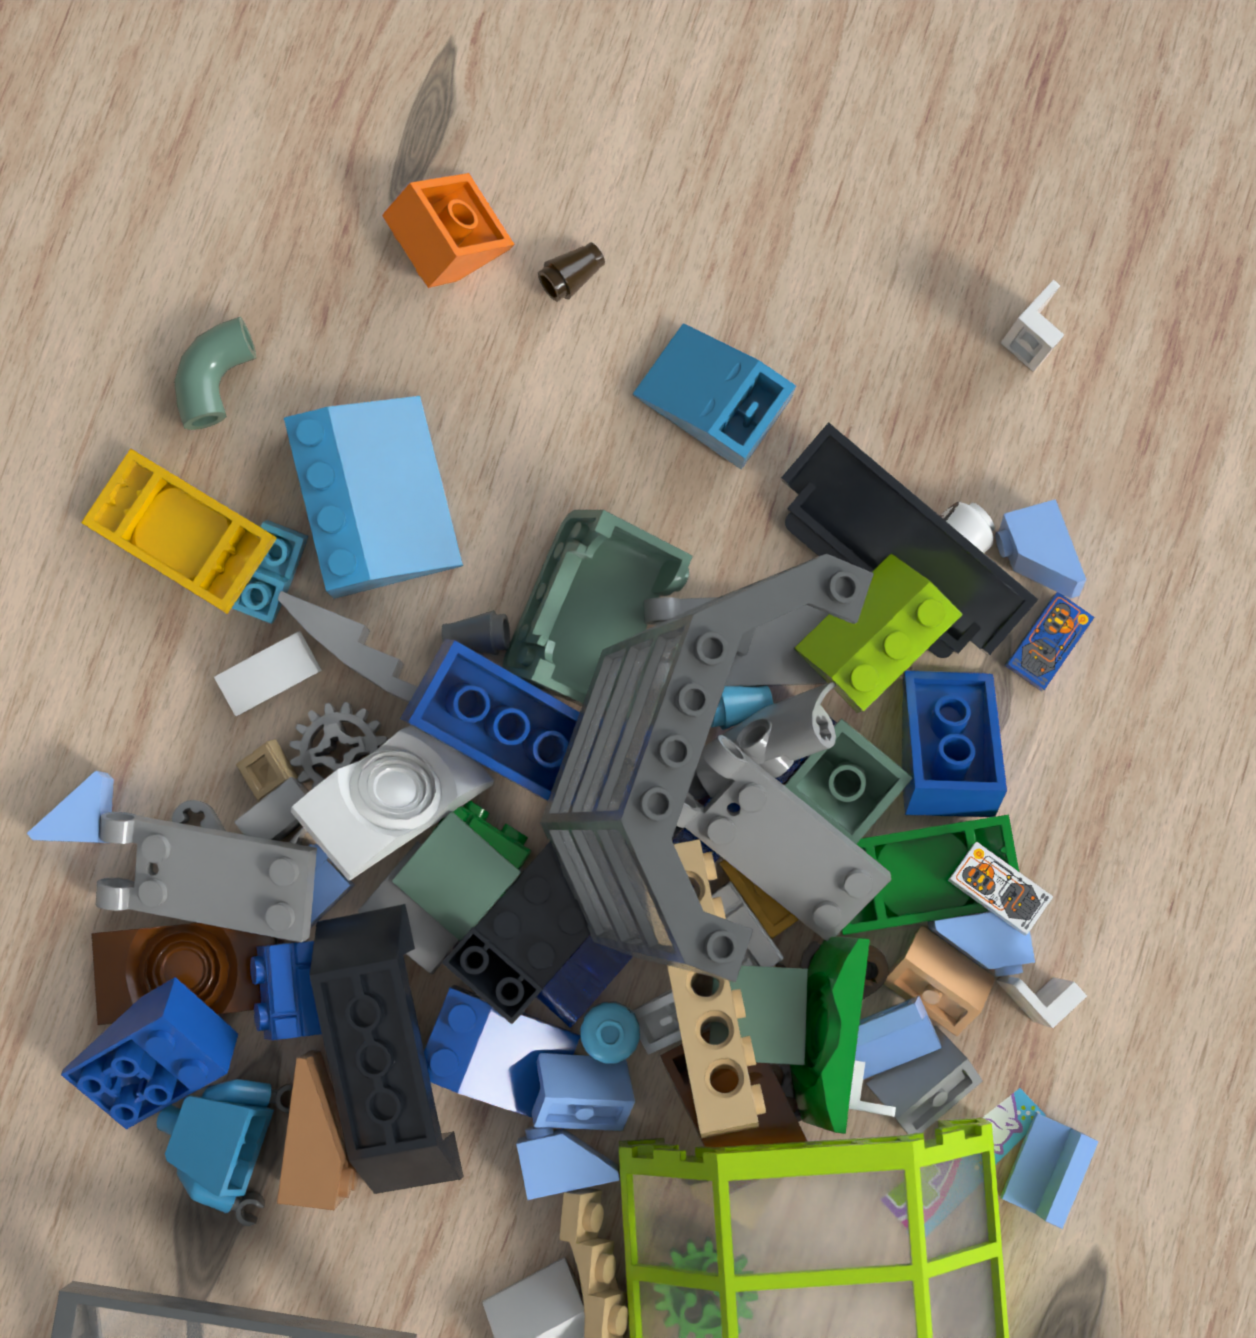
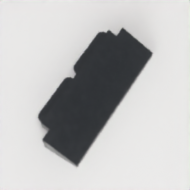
M829 422L781 477L782 482L798 494L787 508L790 513L785 519V526L788 531L818 556L829 554L869 572H873L890 554H893L931 581L963 614L928 648L930 652L939 658H947L953 652L959 654L969 641L986 655H991L1039 600Z

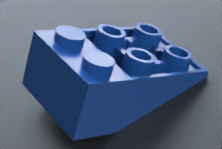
M175 977L136 1001L62 1070L61 1076L121 1126L128 1129L226 1075L239 1034Z

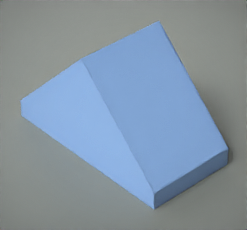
M95 771L28 831L27 834L32 840L108 843L100 839L101 815L112 812L114 779L106 772Z

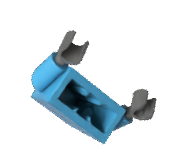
M234 1079L208 1086L202 1096L188 1095L184 1099L181 1108L170 1105L161 1110L156 1122L157 1128L171 1135L165 1152L166 1160L177 1168V1176L193 1201L224 1213L233 1210L236 1212L238 1221L244 1226H251L257 1223L258 1218L246 1213L243 1206L254 1204L259 1208L265 1207V1199L262 1195L256 1192L245 1194L274 1112L273 1109L267 1106L269 1103H274L282 1112L289 1113L290 1107L283 1105L280 1097L284 1091L292 1090L293 1084H285L277 1090L271 1089V1084Z

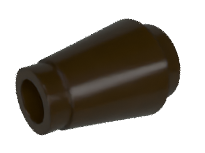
M590 242L585 246L544 262V268L538 272V278L543 289L551 299L556 302L563 298L569 300L599 268L605 265V259L600 249Z

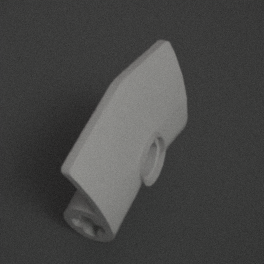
M830 682L770 704L722 734V736L730 739L742 752L774 778H777L792 766L794 760L834 746L836 738L835 729L830 717L820 704L825 695L832 688L836 687V684ZM713 741L704 746L696 768L698 778L711 798L730 780L718 774L703 757V752Z

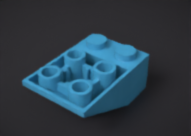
M683 323L633 392V396L742 470L791 401L796 385L760 360Z

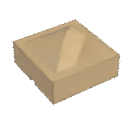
M276 739L267 741L236 764L258 802L290 777L298 778Z

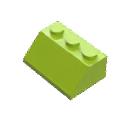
M890 554L872 572L874 574L857 623L852 624L828 614L794 647L827 683L834 682L836 684V687L833 689L856 713L865 711L963 615L931 581L893 554Z

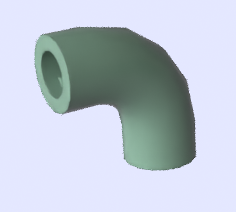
M242 317L220 323L197 336L181 356L174 384L177 408L184 429H204L220 423L227 417L219 390L222 377L231 368L257 358L253 340Z

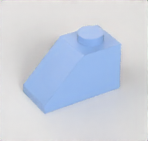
M1056 499L1004 513L999 531L995 533V539L1000 555L1003 558H1009L1013 571L1068 598L1080 596L1086 582V577Z
M991 911L928 921L929 929L981 968L994 969L995 976L1023 973L1022 964L1035 963L1030 931L1024 936Z
M529 1127L525 1129L526 1136L518 1138L516 1143L527 1200L620 1180L618 1164L564 1128L553 1130V1128Z

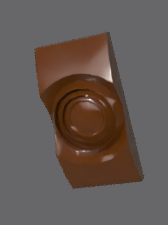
M203 923L91 933L97 1025L113 1024L142 996L175 977L216 1014L254 1010L255 1003H261L260 984L254 985L250 972L251 957L257 956V946L277 944V938Z

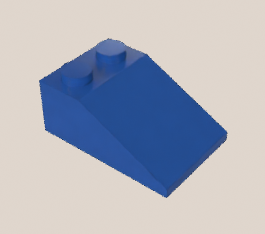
M904 671L902 769L912 776V780L903 789L905 815L996 816L1007 793L993 674Z
M453 985L449 988L424 1054L431 1083L458 1094L532 1118V1110L541 1089L536 1063L539 1054L574 1055L581 1035L524 1012L513 1024H510L477 993Z

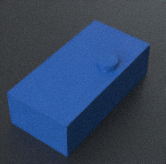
M445 639L400 719L548 802L580 712L461 643Z

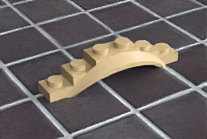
M582 1188L564 1192L559 1240L570 1242L578 1267L584 1304V1338H623L629 1321V1312L627 1307H625L627 1292L619 1290L618 1281L615 1276L614 1241L598 1238V1231L604 1219V1209L601 1205L602 1190Z

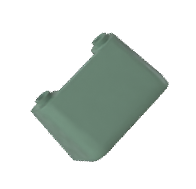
M605 510L571 511L558 529L510 641V647L505 653L502 668L543 691L582 706L602 650L646 630L648 624H645L644 600L668 596L675 591H680L689 578L690 571L688 567L693 556Z

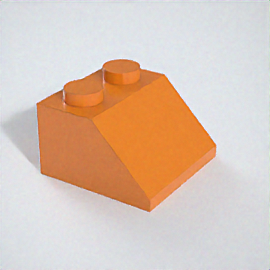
M469 173L411 182L382 214L395 239L400 243L416 268L418 275L423 279L428 288L457 282L509 251L515 245Z

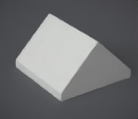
M565 1257L482 1302L494 1338H584L583 1293Z

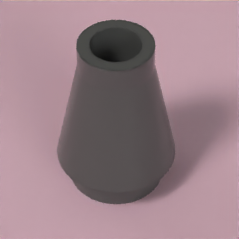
M493 610L454 623H445L442 625V643L445 639L455 640L474 652L498 655L500 650H508L510 647V626L507 615H497Z

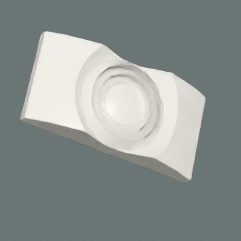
M410 725L399 730L376 751L362 760L337 769L294 804L291 808V813L347 880L350 881L446 817L451 811L453 812L491 787L494 779L478 762Z

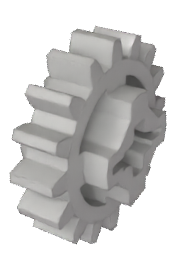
M344 702L340 712H336L331 703L325 704V715L323 716L318 715L312 710L308 712L312 724L309 727L297 724L295 728L303 735L302 740L290 741L289 745L300 751V756L290 760L292 766L304 768V771L297 778L298 781L306 783L313 780L312 790L325 779L316 771L315 767L327 765L335 772L339 768L360 761L362 756L370 755L383 745L389 738L376 736L375 733L382 726L380 721L375 720L368 724L366 723L369 711L361 708L356 715H352V705ZM343 722L357 725L366 736L352 738L347 735ZM321 729H324L325 735L318 747L311 748L315 736ZM337 741L346 746L355 747L350 749V752L344 754V762L342 763L334 757L325 756L337 749Z

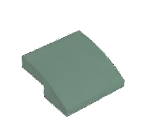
M451 811L400 870L392 882L454 937L461 941L521 874V871Z
M741 965L736 982L729 981L731 990H741L746 1017L737 1019L741 1037H751L756 1062L804 1065L808 969ZM714 977L712 995L719 988V983ZM711 1022L710 1044L718 1045L723 1043L729 1035L728 1028L723 1023Z

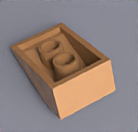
M310 1050L297 1057L277 1204L334 1211L345 1198H349L350 1191H355L359 1173L348 1160L334 1089L322 1053L318 1050Z

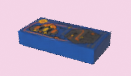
M1056 592L1005 666L1040 691L1045 690L1095 617L1064 595Z

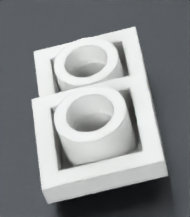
M301 631L227 669L214 678L235 716H238L322 670Z

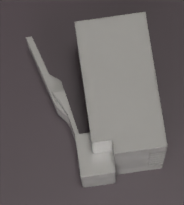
M290 777L234 822L244 835L281 841L301 825L291 813V808L309 790L298 779ZM304 827L291 839L290 843L302 844L303 838L307 833Z

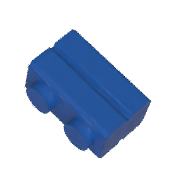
M314 941L257 946V956L251 957L250 972L254 985L260 984L261 1003H255L254 1021L257 1031H264V1039L281 1040L322 1034L309 976Z

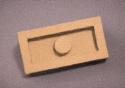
M920 926L915 932L906 952L888 970V976L884 985L906 1001L920 996L928 1016L952 1034L958 1036L981 1013L995 978L926 927Z

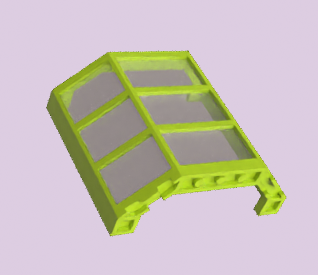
M985 1118L939 1120L938 1128H935V1138L925 1141L924 1133H913L900 1136L727 1147L700 1146L695 1147V1156L686 1155V1150H679V1145L665 1144L664 1138L619 1141L630 1338H1009L992 1123Z

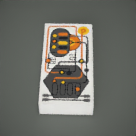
M978 842L972 845L948 879L950 883L1024 936L1029 933L1053 898L1051 894Z

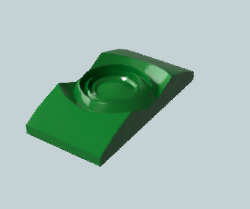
M1009 814L861 838L856 845L890 872L891 881L842 929V934L846 935L988 912V909L954 886L948 879L975 842H978L1019 872Z
M831 936L828 941L824 940L815 953L807 972L804 1065L790 1064L795 1099L802 1121L841 1134H846L870 943L869 939Z

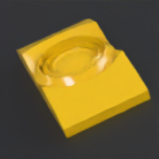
M131 448L81 522L226 614L229 613L277 539L271 533Z

